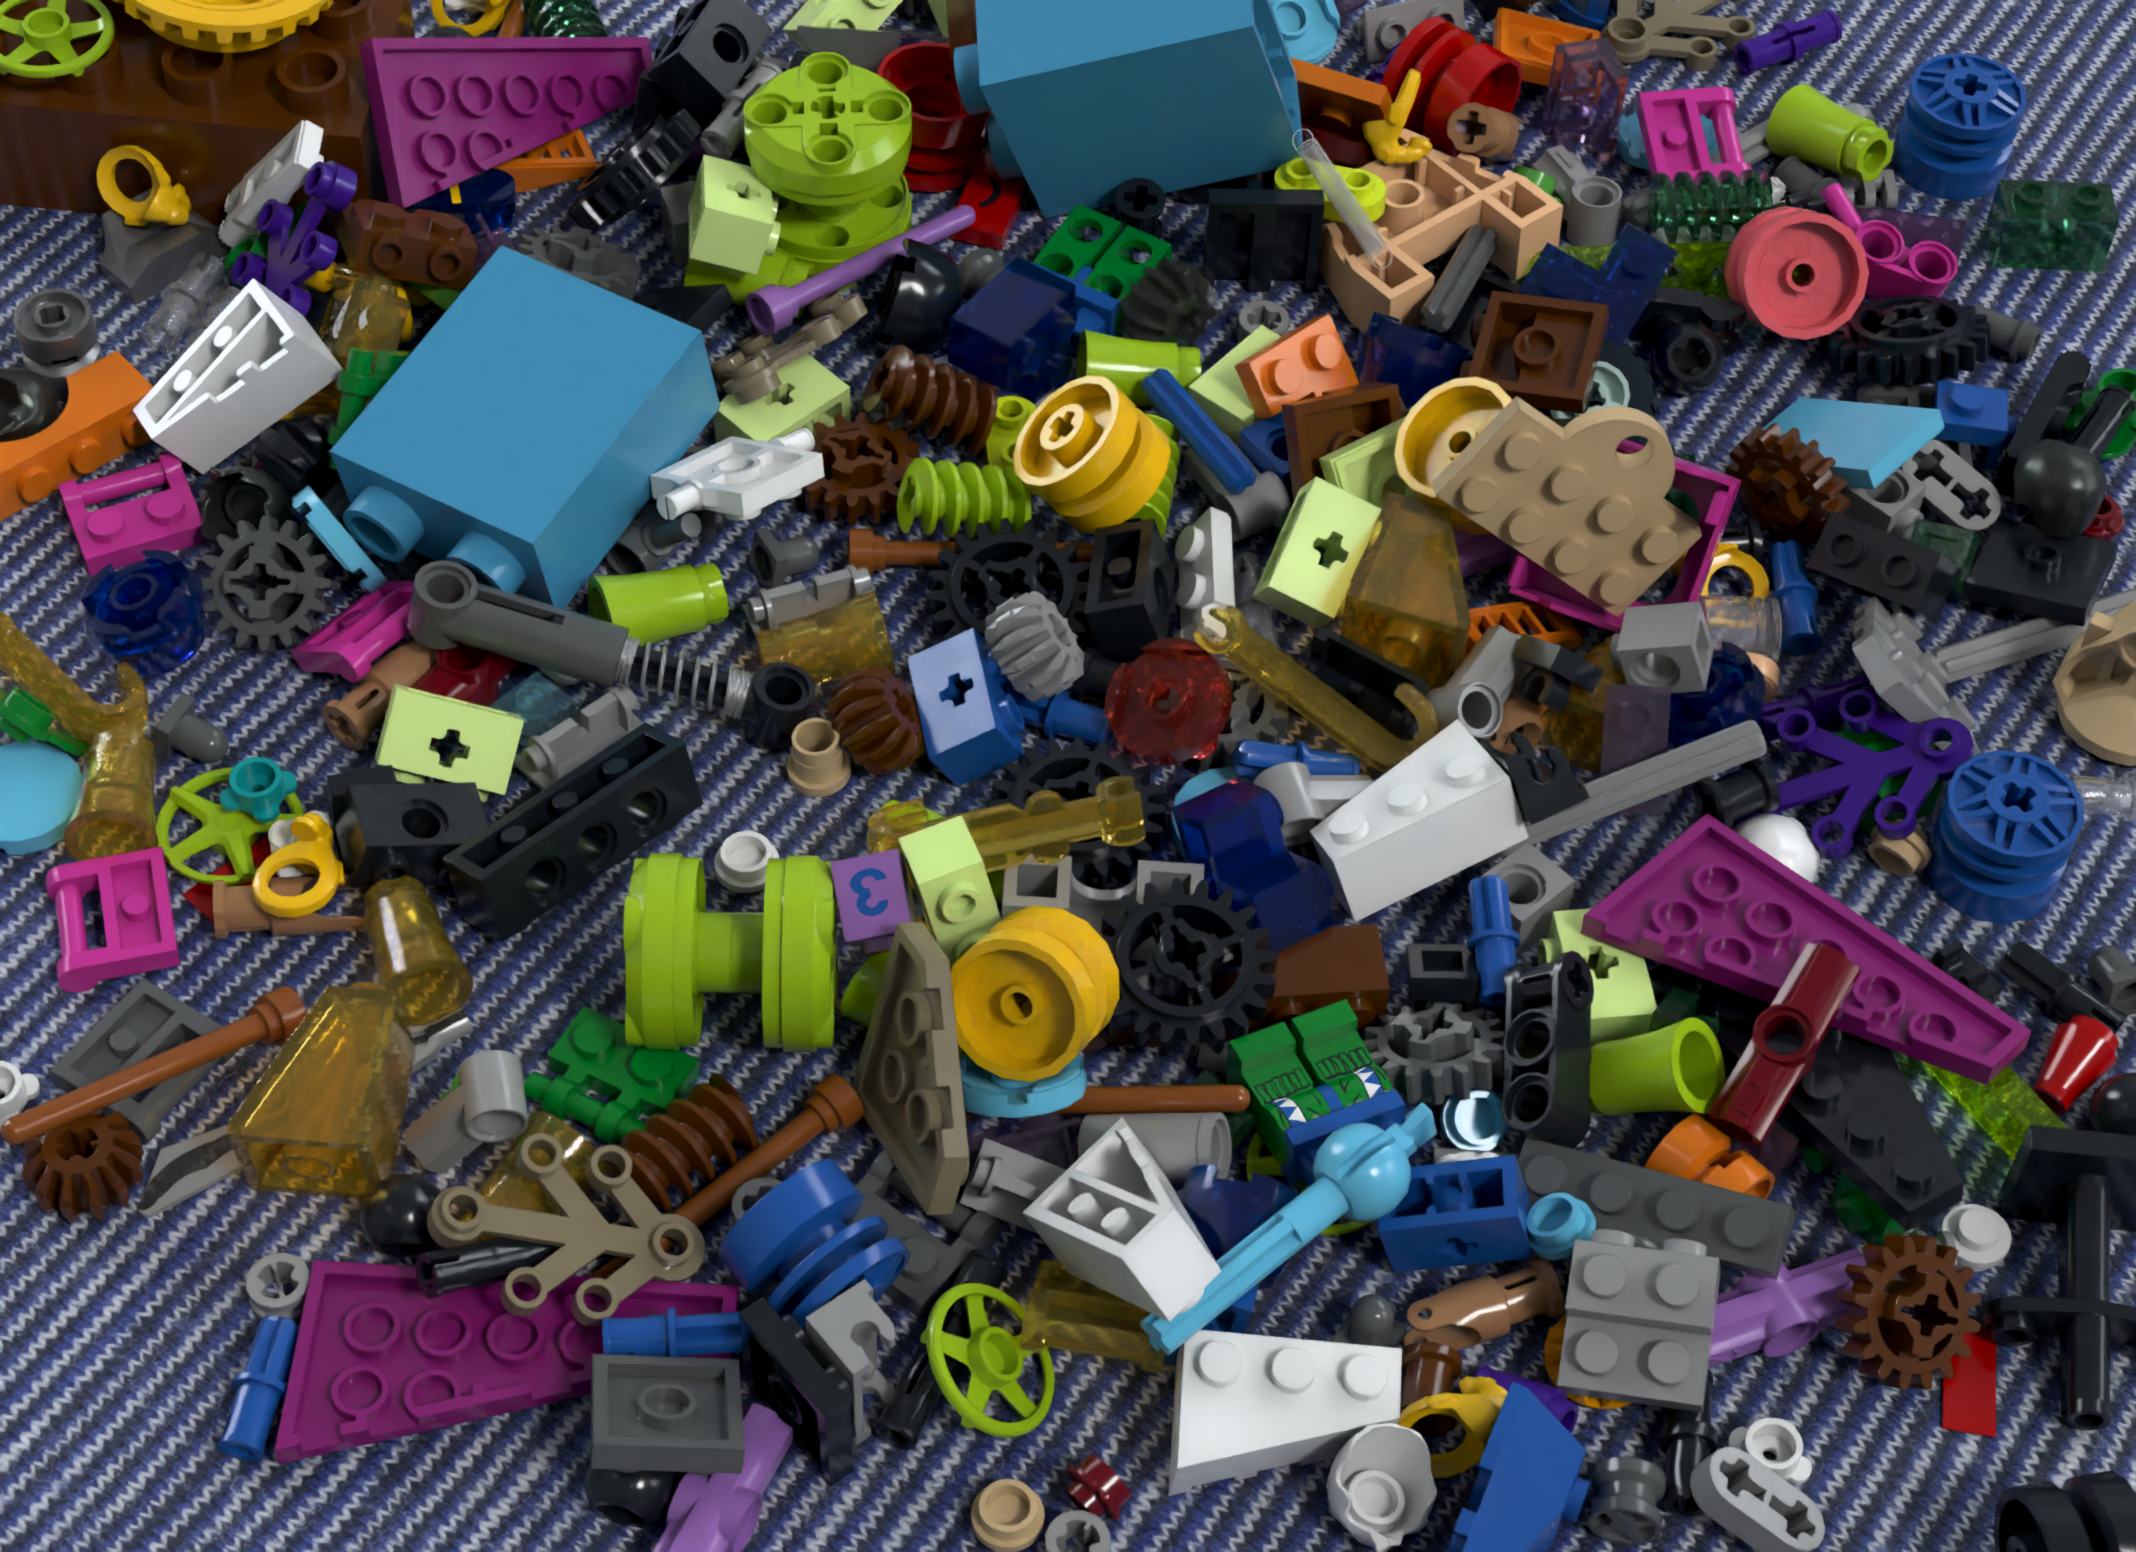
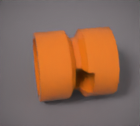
M1694 1113L1676 1125L1662 1139L1644 1168L1767 1199L1775 1183L1774 1174L1746 1150L1732 1153L1730 1151V1137L1714 1123L1710 1122L1702 1113Z

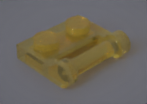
M1041 1260L1024 1315L1020 1350L1042 1353L1043 1346L1139 1362L1141 1363L1142 1371L1160 1374L1163 1373L1166 1353L1162 1349L1158 1352L1148 1342L1149 1335L1140 1326V1322L1151 1314L1150 1312L1069 1274L1061 1263Z

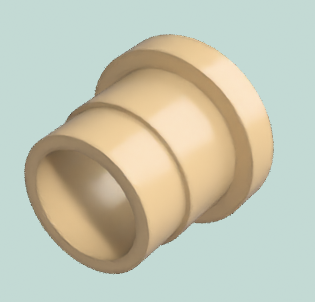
M822 718L807 719L798 724L792 732L791 754L787 760L788 779L795 790L806 796L825 797L840 791L847 784L851 775L849 755L841 747L840 735L832 729L830 721Z

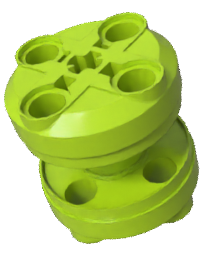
M824 51L807 56L800 66L771 78L760 86L745 102L743 108L744 138L751 168L759 180L771 189L772 194L779 196L775 221L781 223V229L776 250L794 255L795 260L814 265V275L912 229V201L908 183L903 174L912 145V104L909 97L900 92L891 82L876 73L850 64L842 55ZM853 282V283H851V284H849V285H847V286H845V287H843V288H841V289H839V290H837V291H838V292H839V291H844V290H846V289L852 287L855 282Z
M651 853L647 858H635L629 895L625 898L623 922L624 955L626 960L625 1038L627 1046H644L647 1050H679L680 1047H698L702 1029L704 993L762 994V1025L765 1048H783L784 1052H816L819 1048L833 1049L834 1009L837 1007L838 902L830 862L833 861H823L819 856L787 855V858H769L765 879L764 912L706 911L705 874L702 857H684L683 853Z

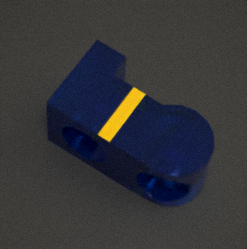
M490 168L411 205L410 208L465 214L466 224H468L474 239L497 236L509 232L517 224L516 183L507 172Z

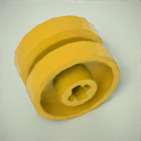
M1088 375L1069 381L1051 393L1034 410L1018 435L1013 453L1015 474L1040 498L1049 502V505L1078 532L1095 534V528L1122 524L1134 516L1149 501L1167 472L1171 450L1168 436L1139 408H1135V404L1108 378Z
M1477 376L1452 379L1425 394L1410 409L1400 426L1394 451L1398 474L1412 491L1426 504L1430 505L1436 514L1451 528L1469 535L1492 533L1435 496L1432 482L1512 401V398L1497 383Z
M1033 905L1008 913L961 956L951 969L958 1045L978 1066L1002 1079L1033 1082L1058 1074L1110 1022L1120 998L1119 969L1107 942L1087 921L1062 908Z

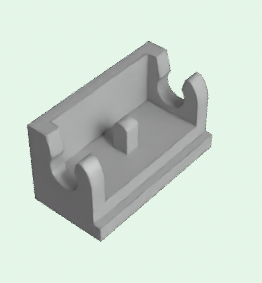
M865 1279L805 1317L806 1336L811 1346L810 1354L823 1369L829 1365L835 1367L844 1377L853 1393L854 1402L850 1404L851 1422L856 1430V1438L852 1440L854 1446H857L871 1436V1427L863 1413V1394L876 1396L881 1402V1407L885 1409L894 1393L890 1383L877 1369V1333L880 1341L887 1347L892 1348L895 1346V1328L890 1318L874 1301L873 1288Z

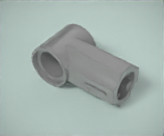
M1563 145L1546 149L1542 157L1532 164L1531 169L1543 172L1557 180L1552 196L1562 200V216L1567 221L1566 237L1573 246L1585 251H1601L1611 247L1616 238L1622 190L1620 186L1609 178L1594 176L1573 152H1568Z
M1225 434L1252 465V469L1257 477L1253 486L1246 487L1243 493L1239 495L1229 493L1191 448L1184 452V467L1213 501V508L1226 512L1231 517L1232 542L1237 543L1285 522L1292 505L1289 494L1280 478L1271 471L1260 474L1230 436Z
M1501 625L1488 627L1447 684L1443 687L1434 688L1425 695L1421 703L1420 719L1422 727L1429 737L1433 738L1457 719L1475 739L1492 736L1499 729L1503 720V704L1530 668L1527 664L1512 657L1521 635L1514 634Z
M1286 762L1264 770L1256 777L1253 783L1272 843L1281 847H1291L1311 841V829L1376 780H1372L1369 775H1311L1308 766L1304 763Z
M486 1050L464 1059L459 1065L460 1086L405 1129L407 1150L417 1157L423 1169L443 1174L483 1142L496 1143L511 1140L521 1135L528 1128L522 1064L518 1056L508 1051Z

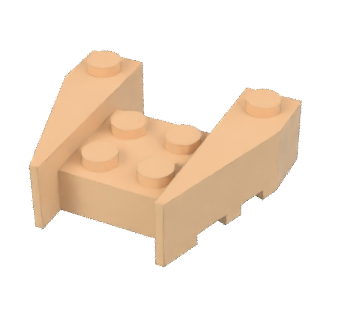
M1403 128L1397 142L1399 145L1407 147L1411 137H1420L1428 141L1430 138ZM1432 149L1420 161L1411 164L1393 163L1390 165L1376 159L1359 169L1367 170L1379 176L1386 185L1385 211L1372 224L1387 244L1386 246L1391 250V264L1384 269L1376 268L1346 223L1323 219L1318 269L1348 320L1388 352L1417 336L1418 331L1422 327L1420 322L1424 316L1421 313V308L1434 288V275L1422 265L1457 247L1467 230L1472 225L1478 224L1483 229L1492 227L1497 234L1494 239L1496 249L1489 261L1516 281L1558 257L1563 205L1525 176L1510 170H1506L1502 176L1480 168V158L1465 152H1461L1455 158ZM1382 247L1378 252H1376L1375 254H1373V255H1371V256H1374V255H1376L1377 253H1379L1384 247ZM1387 247L1380 254L1372 258L1373 263L1380 268L1390 263L1391 254Z

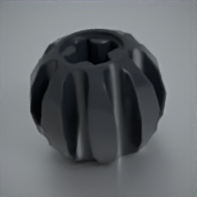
M301 418L279 420L272 428L265 429L262 432L258 443L251 452V468L266 472L276 482L280 483L292 508H294L291 504L293 502L292 498L309 485L321 499L340 478L337 470L329 468L332 445L327 443L328 431L322 425L313 421H305Z

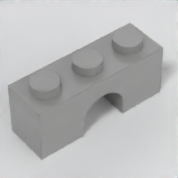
M1006 852L1002 919L1008 913L1033 905L1062 908L1087 921L1100 936H1103L1101 933L1103 916L1105 913L1120 917L1119 907L1123 895L1130 896L1139 904H1143L1144 887L1146 883L1150 882L1158 889L1160 895L1168 896L1171 881L1177 877L1183 885L1184 893L1192 895L1198 883L1204 880V864L1138 860L1137 876L1130 884L1118 889L1100 890L1083 885L1073 876L1072 856ZM1152 936L1141 943L1129 960L1145 961L1146 957L1153 954L1156 948L1154 937Z

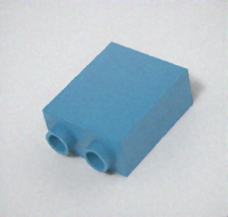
M975 0L977 43L956 47L954 50L956 82L967 113L970 116L991 111L993 113L988 116L987 129L990 150L998 175L1003 181L1025 177L1045 219L1069 214L1077 204L1090 209L1115 204V194L1118 187L1125 181L1133 178L1152 180L1161 186L1164 193L1276 170L1282 164L1301 157L1298 152L1304 144L1298 151H1296L1292 144L1294 133L1302 129L1297 74L1269 0ZM1302 130L1298 131L1293 138L1296 148L1303 143Z
M501 245L330 450L351 504L343 513V521L347 529L364 547L388 561L401 562L413 550L434 561L445 560L465 566L474 574L477 583L514 594L520 593L527 598L565 609L652 496L650 475L677 463L720 408L702 331Z

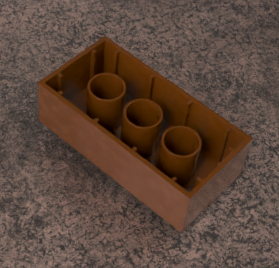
M0 0V5L7 0ZM48 0L28 1L14 7L4 15L23 21L30 12L47 7ZM80 0L66 1L65 12L69 16L70 23L94 21L101 18L99 12ZM99 0L110 11L116 31L109 49L97 61L85 67L82 76L76 77L71 73L50 78H29L12 73L6 75L0 73V204L103 214L112 208L105 202L97 186L96 171L99 162L110 149L121 145H133L150 152L162 164L171 179L172 188L178 183L185 187L186 194L190 198L192 211H196L211 224L220 225L222 220L225 221L228 214L225 212L224 207L228 193L231 194V190L243 180L244 175L302 120H308L324 129L319 152L324 157L323 163L334 161L356 172L357 187L351 202L357 203L360 199H372L387 203L388 194L359 44L370 38H415L410 0H333V4L328 10L319 11L317 21L311 25H298L295 33L288 35L273 45L246 52L218 53L192 49L169 41L151 30L141 19H135L126 13L125 4L114 2L113 0ZM0 31V53L4 56L9 55L24 42L22 37ZM101 34L71 41L70 44L79 57L97 43ZM41 53L24 64L46 66L60 64V62L51 53ZM126 158L117 164L115 181L125 197L132 199L152 188V178L142 163L135 159ZM304 185L292 194L287 204L293 208V211L304 200L309 202L311 198L310 195L305 193Z

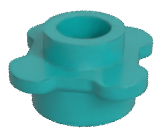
M251 757L239 762L232 769L229 775L230 787L221 791L219 799L221 806L226 811L241 810L254 816L256 821L266 823L275 820L280 815L279 805L286 795L296 791L297 780L293 773L289 771L281 772L280 767L273 760L265 757Z

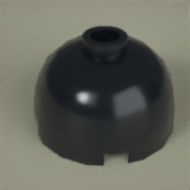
M904 238L902 245L908 256L896 253L876 314L887 318L884 334L873 330L872 348L887 352L896 345H904L912 350L913 357L917 354L931 355L945 345L952 331L961 334L964 332L970 316L972 300L963 298V275L958 264L947 253L931 245Z

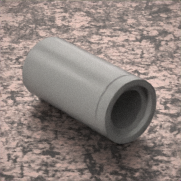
M1221 1112L1088 1114L1081 1123L1078 1137V1158L1123 1117L1170 1183L1223 1182L1228 1176L1232 1157V1141L1227 1118Z

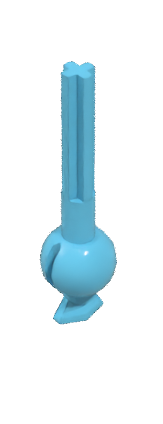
M1422 1102L1405 1115L1404 1124L1394 1123L1386 1131L1376 1125L1365 1122L1348 1124L1333 1131L1316 1152L1313 1164L1315 1182L1216 1261L1221 1272L1204 1288V1294L1197 1304L1189 1310L1177 1314L1170 1322L1152 1313L1140 1322L1141 1328L1149 1335L1148 1342L1158 1352L1162 1349L1167 1355H1170L1341 1216L1357 1222L1375 1221L1391 1213L1408 1193L1411 1180V1168L1408 1157L1418 1147L1437 1134L1433 1112Z

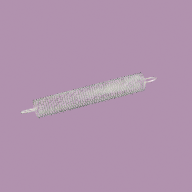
M1305 128L1297 130L1292 137L1294 148L1298 151L1306 142L1312 140V142L1307 143L1301 149L1315 142L1307 151L1303 153L1298 152V154H1300L1306 166L1311 170L1310 172L1314 175L1318 184L1322 186L1321 188L1325 191L1324 193L1331 200V203L1343 221H1345L1351 233L1356 237L1355 239L1359 242L1368 258H1371L1372 264L1378 269L1388 267L1392 261L1391 250L1386 246L1387 244L1383 241V238L1371 220H1369V217L1357 199H1355L1351 190L1344 183V180L1326 153H1324L1318 141L1314 139L1312 132ZM1300 130L1309 131L1312 139L1305 141L1296 148L1293 143L1295 134ZM1382 247H1384L1379 253H1377V254L1374 255V256H1371V255L1375 254L1376 252H1378ZM1387 247L1391 254L1390 263L1382 268L1377 267L1373 263L1372 258L1380 254Z

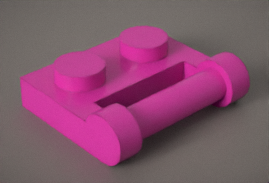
M1708 87L1641 92L1638 94L1635 107L1656 196L1723 191L1729 196H1739L1748 193L1754 188L1755 177L1750 164L1745 163L1733 116L1737 109L1734 92L1730 88ZM1700 115H1705L1707 119L1712 121L1722 164H1711Z
M171 452L158 455L157 462L77 484L75 479L57 483L65 513L89 576L208 542L201 535L203 519L185 477L181 461ZM165 484L168 490L88 513L85 508Z
M388 581L375 593L364 594L321 627L319 631L291 650L290 653L302 672L330 673L331 675L341 674L351 683H356L371 671V663L410 633L407 623L414 581Z
M162 846L63 864L48 871L46 874L47 896L55 902L62 958L56 964L58 985L66 992L79 993L92 989L101 980L181 965L167 865ZM100 890L107 947L88 950L82 899L86 896L87 892Z

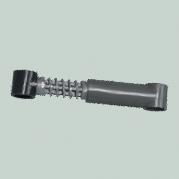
M445 560L430 562L421 567L415 575L407 627L411 636L418 643L426 647L445 650L463 644L607 688L612 687L616 682L619 685L623 683L624 686H629L633 681L639 682L643 692L649 686L657 688L659 696H662L666 691L674 693L676 702L682 696L690 698L692 706L702 701L707 703L709 711H712L716 706L724 708L723 715L733 716L734 719L738 718V720H741V725H743L746 735L755 744L771 750L791 748L793 730L798 724L809 718L815 698L816 686L812 677L804 669L792 663H769L756 670L755 674L754 672L751 674L749 671L745 672L744 669L740 671L739 668L734 672L733 666L729 667L725 672L717 669L718 664L716 661L711 663L710 667L701 665L700 656L691 662L684 659L683 651L679 652L677 657L667 654L668 649L666 646L660 652L651 650L650 641L641 647L639 638L635 639L634 636L630 638V629L477 583L474 574L465 566L456 562Z

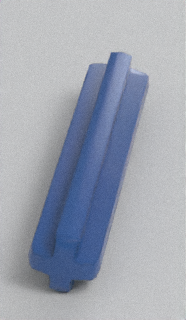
M1156 369L1152 376H1147L1143 379L1142 389L1145 391L1147 399L1166 420L1170 421L1179 430L1181 438L1229 493L1239 495L1243 493L1246 487L1254 485L1257 477L1252 469V465L1168 370Z

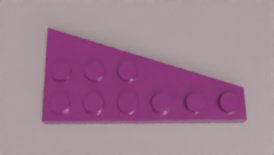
M648 37L370 38L360 43L359 47L389 203L404 209L635 102L639 77L643 70L648 72L653 64Z
M1708 813L1583 917L1581 933L1769 1004H1772L1807 941L1814 944L1824 943L1844 953L1861 970L1858 980L1831 1027L1985 1085L1995 1078L2026 1048L2031 1034L2029 1028Z
M313 1260L274 1450L278 1464L590 1395L593 1354H604L602 1325L599 1327H587L579 1323L572 1314L571 1300L580 1285L591 1278L606 1280L607 1278L572 1276L548 1293L535 1313L528 1316H516L504 1308L500 1299V1290L505 1281L459 1290L437 1298L428 1299L422 1292L424 1287L431 1286L433 1283L419 1287L416 1277V1266ZM651 1280L621 1302L611 1318L668 1314V1308L671 1307L676 1308L677 1316L738 1312L740 1303L739 1286ZM517 1282L512 1285L515 1296L520 1300L532 1301L536 1298L535 1291L529 1284ZM587 1293L583 1296L586 1307L591 1311L603 1312L606 1310L605 1301L598 1294ZM734 1352L679 1357L733 1359Z

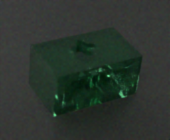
M1999 179L1984 228L1991 267L2102 272L2119 224L2111 184Z

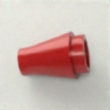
M2084 1015L2073 1016L2069 1023L2058 1025L2037 1082L2030 1091L2032 1101L2049 1114L2055 1116L2065 1115L2071 1104L2116 1064L2115 1051L2118 1049L2119 1042L2115 1034L2103 1023Z

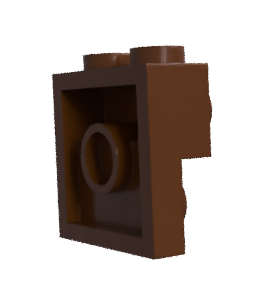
M360 199L357 203L350 202L342 212L334 214L333 223L352 272L462 291L469 284L478 247L468 224H465L459 218L427 209H417L414 213H408L396 205L372 199Z
M1492 290L1486 313H1477L1472 332V346L1475 348L1472 360L1463 361L1459 378L1477 376L1495 382L1512 400L1518 396L1533 408L1583 414L1609 322L1608 305Z
M1369 382L1325 391L1319 397L1281 404L1293 500H1295L1299 489L1313 478L1318 477L1325 480L1319 458L1406 416L1403 400L1399 396L1398 384Z

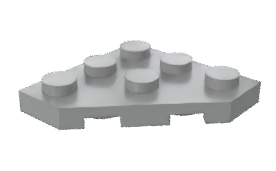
M1874 595L1855 609L1854 615L1858 620L1854 622L1853 635L1857 640L1852 643V651L1876 692L1883 700L1910 723L1922 724L1934 718H1951L1962 723L1969 731L1977 726L1973 716L1961 700L1955 695L1951 698L1948 697L1942 685L1949 681V677L1931 652L1928 650L1924 653L1921 652L1915 641L1920 639L1923 634L1916 622L1903 607L1893 611ZM1972 737L1974 743V757L1975 755L1980 754L1982 752L1978 747L1977 743L1975 742L1974 738ZM1939 741L1934 744L1941 750H1945L1950 746L1951 742Z

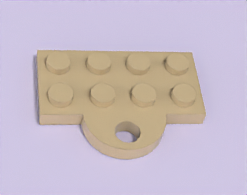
M1516 396L1432 482L1435 496L1617 618L1625 611L1626 607H1629L1703 536L1698 521L1664 499L1675 475V458L1665 430L1650 415L1630 407L1609 406L1597 408L1583 413L1562 428ZM1642 436L1648 439L1646 446L1636 453L1622 454L1616 451L1619 443L1628 437Z

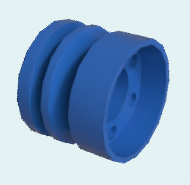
M1950 53L1932 57L1918 66L1911 79L1908 89L1909 95L1904 104V116L1899 123L1894 141L1893 165L1904 181L1922 193L1940 199L1960 201L1984 197L1999 187L2006 174L2014 148L2013 140L2019 131L2020 120L2027 105L2025 87L2016 74L1997 61L1976 54Z
M1997 750L1977 754L1958 766L1948 784L1945 799L1939 810V818L1933 827L1927 844L1931 850L1932 858L1925 867V873L1935 892L1953 909L1979 921L2008 924L2031 919L2047 908L2059 886L2068 863L2067 860L2084 823L2083 800L2074 783L2052 763L2024 752Z
M828 1158L814 1162L792 1174L755 1203L729 1230L719 1246L718 1257L747 1292L755 1294L779 1284L767 1302L780 1318L785 1314L791 1315L806 1334L805 1317L864 1279L873 1288L874 1301L877 1302L909 1263L911 1252L900 1239L894 1236L884 1239L889 1226L883 1218L877 1215L861 1219L850 1225L862 1207L864 1196L839 1165Z

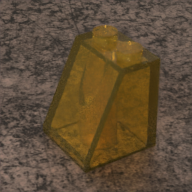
M1389 492L1346 594L1341 635L1429 681V692L1434 688L1445 686L1464 661L1471 624L1449 508Z
M356 982L351 984L350 987L328 985L229 1120L226 1134L251 1190L365 1199V1195L381 1180L393 1175L416 1054L397 991H389L386 987L371 982Z

